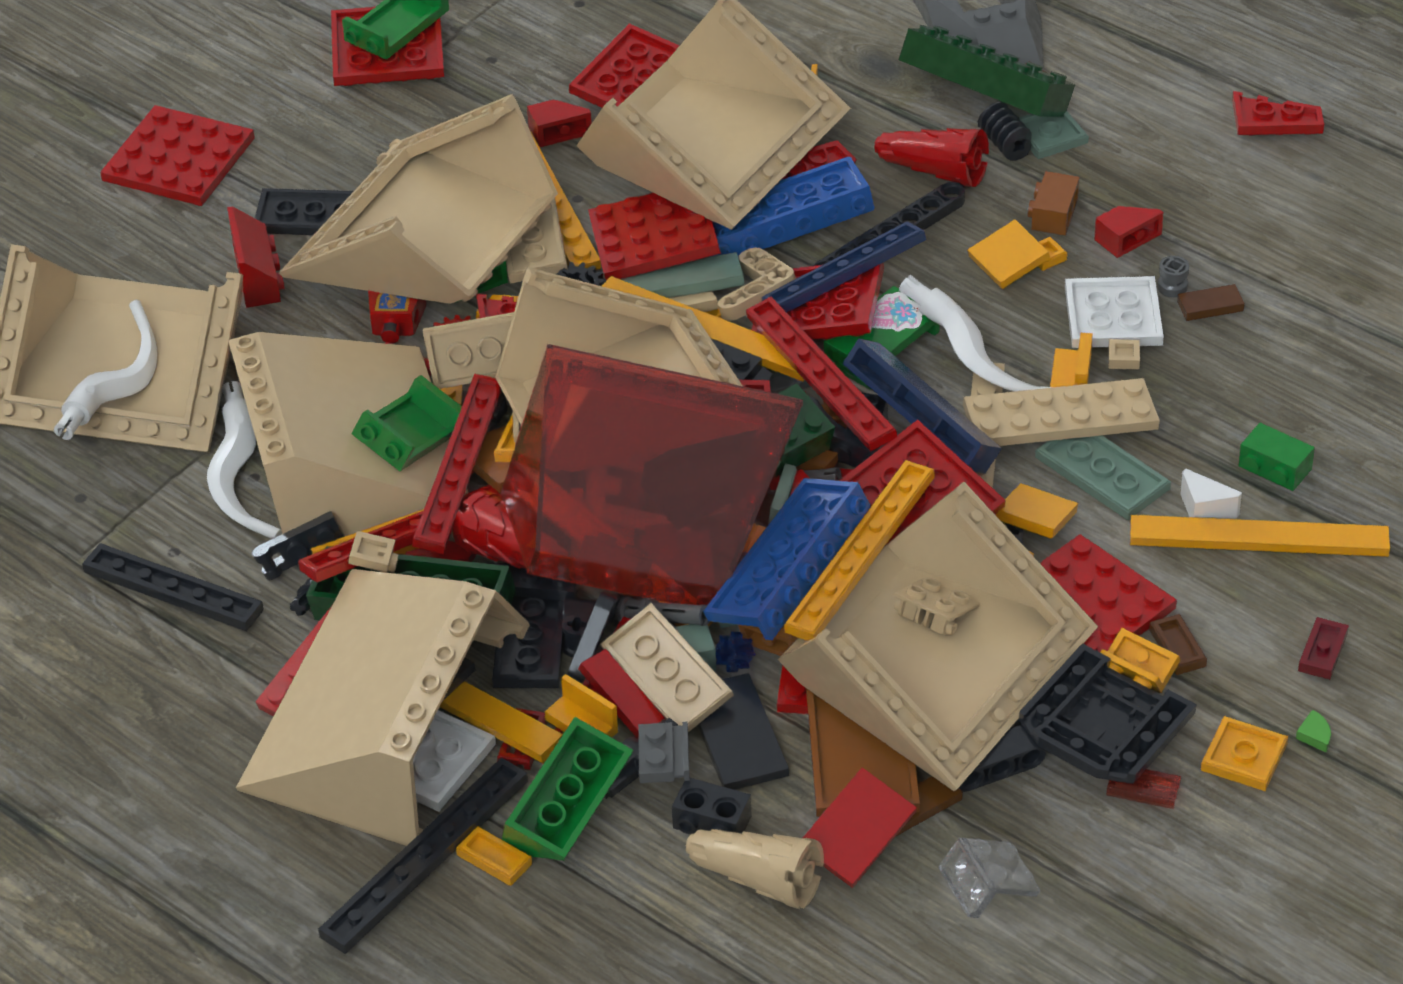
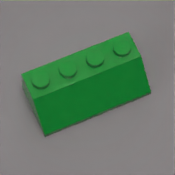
M574 717L505 822L502 840L531 857L564 861L634 750Z

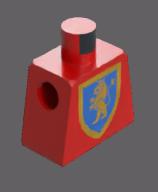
M368 290L372 334L381 336L384 342L392 344L398 341L399 336H412L415 334L426 309V300Z

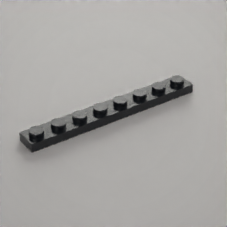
M501 757L318 928L319 938L344 954L349 952L443 863L477 826L481 827L528 782L527 772Z

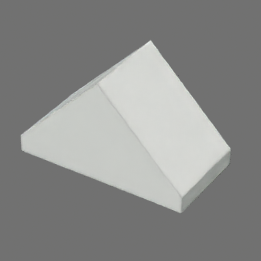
M1185 469L1182 472L1181 497L1189 517L1237 519L1240 515L1242 492L1191 470Z

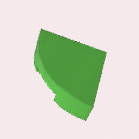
M1312 710L1297 730L1296 739L1327 752L1331 738L1330 726L1321 714Z

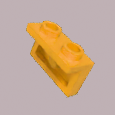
M1121 628L1109 650L1102 649L1100 652L1111 658L1109 668L1159 693H1162L1181 661L1179 655L1124 628Z

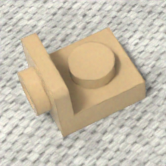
M357 531L348 564L384 573H394L399 554L393 553L395 540Z

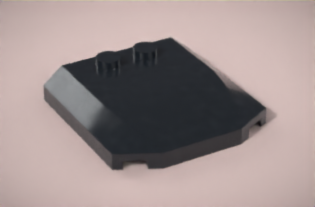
M1082 643L1020 710L1018 721L1037 746L1087 774L1099 779L1134 784L1193 717L1197 704L1169 689L1164 693V696H1161L1109 668L1111 658Z

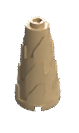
M711 829V831L697 830L695 834H691L686 842V853L689 854L690 859L698 866L727 876L730 881L756 889V893L783 902L787 906L796 909H804L811 902L822 877L814 874L815 865L820 867L824 865L822 845L814 839H803L773 834L772 837L745 831L741 834Z

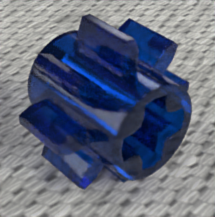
M731 631L730 635L719 636L720 642L715 647L716 664L726 665L727 672L749 669V662L753 656H756L751 644L753 640L742 639V632Z

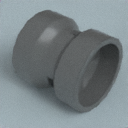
M1180 256L1163 258L1159 264V292L1167 297H1178V294L1186 293L1188 287L1187 276L1189 274L1188 261Z

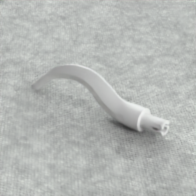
M909 275L901 283L899 291L920 305V313L945 328L959 359L978 376L1013 392L1053 388L1025 383L995 366L985 351L983 338L977 325L943 291L938 288L930 290L912 275Z
M134 300L129 304L141 333V346L136 360L125 369L89 375L74 388L62 405V418L54 427V432L59 437L66 428L67 431L62 439H71L78 426L87 424L101 404L132 396L143 390L152 379L157 364V346L150 323L139 300Z
M232 381L234 392H231L228 382L222 388L226 401L222 408L226 434L214 454L207 471L209 491L220 509L230 518L259 534L273 539L281 535L282 530L248 514L238 501L234 491L235 477L252 455L256 446V438L243 397L241 384L237 381Z

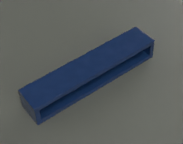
M858 338L843 365L911 424L919 420L974 472L986 474L1002 448L878 342Z

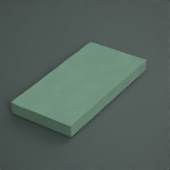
M737 252L705 257L622 279L625 282L667 298L745 285Z
M1102 435L1047 441L1035 451V458L1126 520L1131 519V515H1136L1171 488L1170 480Z

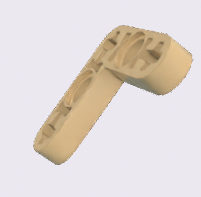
M750 248L743 251L739 255L742 272L754 281L725 295L718 301L721 317L724 320L732 321L745 316V310L761 302V297L795 280L794 270L761 248Z

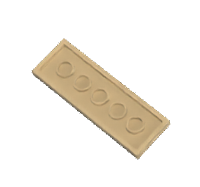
M1144 378L966 396L963 400V408L967 419L999 446L1158 430L1160 422Z

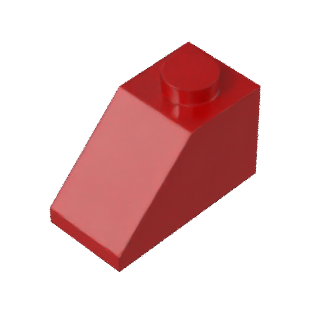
M554 99L527 106L528 127L539 148L583 137L592 124L591 111L588 108Z
M1117 206L1096 217L1094 240L1116 258H1119L1162 235L1164 212L1160 209Z

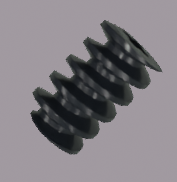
M1002 101L992 103L981 113L977 121L978 127L985 131L987 137L1008 160L1017 161L1028 155L1031 150L1030 141L1032 133L1020 121L1019 117L1008 108L1006 103Z

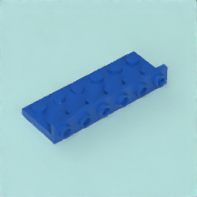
M850 156L780 180L732 230L712 221L721 254L717 255L737 252L739 258V255L747 249H765L873 211L874 204L870 186Z
M804 478L703 612L708 621L759 627L766 640H773L870 509V503L858 482Z

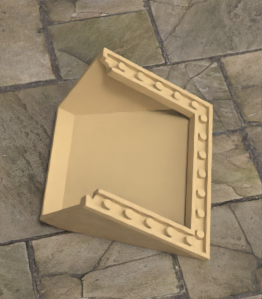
M718 0L671 57L618 107L615 105L617 101L614 98L604 105L577 144V147L597 166L732 230L851 108L737 0Z
M513 94L402 139L283 267L279 274L284 278L448 304L459 300L466 302L472 299L478 293L477 287L492 277V270L508 258L507 252L510 249L515 248L522 242L521 236L537 224L536 219L538 216L551 208L550 202L558 194Z
M11 244L0 297V424L54 432L55 425L63 416L61 411L62 405L81 381L94 373L117 371L132 365L140 351L141 333L129 304L134 300H139L156 341L157 364L154 375L149 384L140 392L101 404L87 424L78 426L74 435L209 453L222 397V388L225 383L231 355L228 340L235 337L240 312L243 275L227 272V282L221 287L209 285L208 291L79 275L29 252L26 246Z
M527 267L495 378L545 468L555 472L560 471V469L575 472L765 427L767 421L692 310Z
M256 332L228 340L282 534L329 511H332L344 535L348 536L357 531L374 527L425 508L450 439L402 471H398L351 434L364 411L370 410L374 414L409 391L414 379L420 375L431 382L420 347Z
M963 482L881 550L824 630L809 641L798 638L778 660L805 688L955 791L1018 720L1020 710L1078 647L1089 638L1098 626L973 490ZM922 578H933L940 581L941 586L947 589L967 593L970 599L980 603V605L954 619V622L957 623L955 633L944 636L931 630V626L929 628L924 627L923 622L917 624L915 621L898 615V611L894 609V604L898 597L893 595L894 592Z
M352 569L236 786L237 791L407 846L423 831V829L419 828L413 758L470 645L475 640L502 648L504 644L503 638L509 634H516L517 638L523 639L529 628V622L496 590L466 581Z

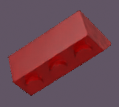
M233 206L227 207L238 272L243 275V296L246 308L281 302L279 290H283L285 287L283 277L279 272L276 273V271L280 270L278 253L272 254V252H276L274 235L267 234L265 223Z

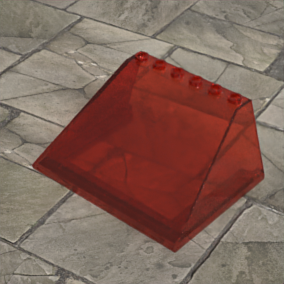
M547 344L501 489V495L527 573L667 603L703 604L708 606L726 580L733 576L736 567L746 554L803 405V399Z

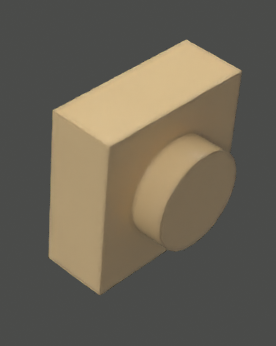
M1109 339V369H1139L1140 340Z

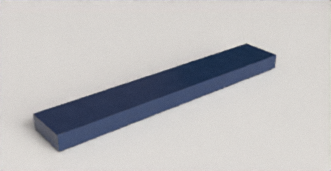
M907 221L764 295L761 299L763 301L771 296L787 313L927 240L925 231Z

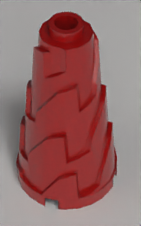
M947 128V131L921 129V131L883 132L881 136L876 138L874 149L879 157L887 162L909 167L913 171L935 175L936 178L957 182L968 187H976L980 184L986 172L988 162L982 161V154H989V142L985 131L982 129Z
M486 490L478 491L463 502L468 505L465 513L458 510L453 526V537L456 545L461 547L462 550L495 562L500 560L519 569L523 567L545 576H557L567 569L569 565L568 551L557 544L554 538L540 530L539 525L519 514L520 511L501 499L497 494Z

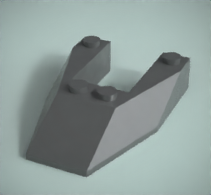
M913 0L928 27L940 26L949 30L948 35L969 37L973 39L972 44L980 46V44L992 46L996 48L995 53L1003 55V53L1015 55L1019 57L1018 62L1026 64L1030 61L1042 66L1044 70L1041 16L1035 0H999L1001 5L966 12L963 11L957 0Z

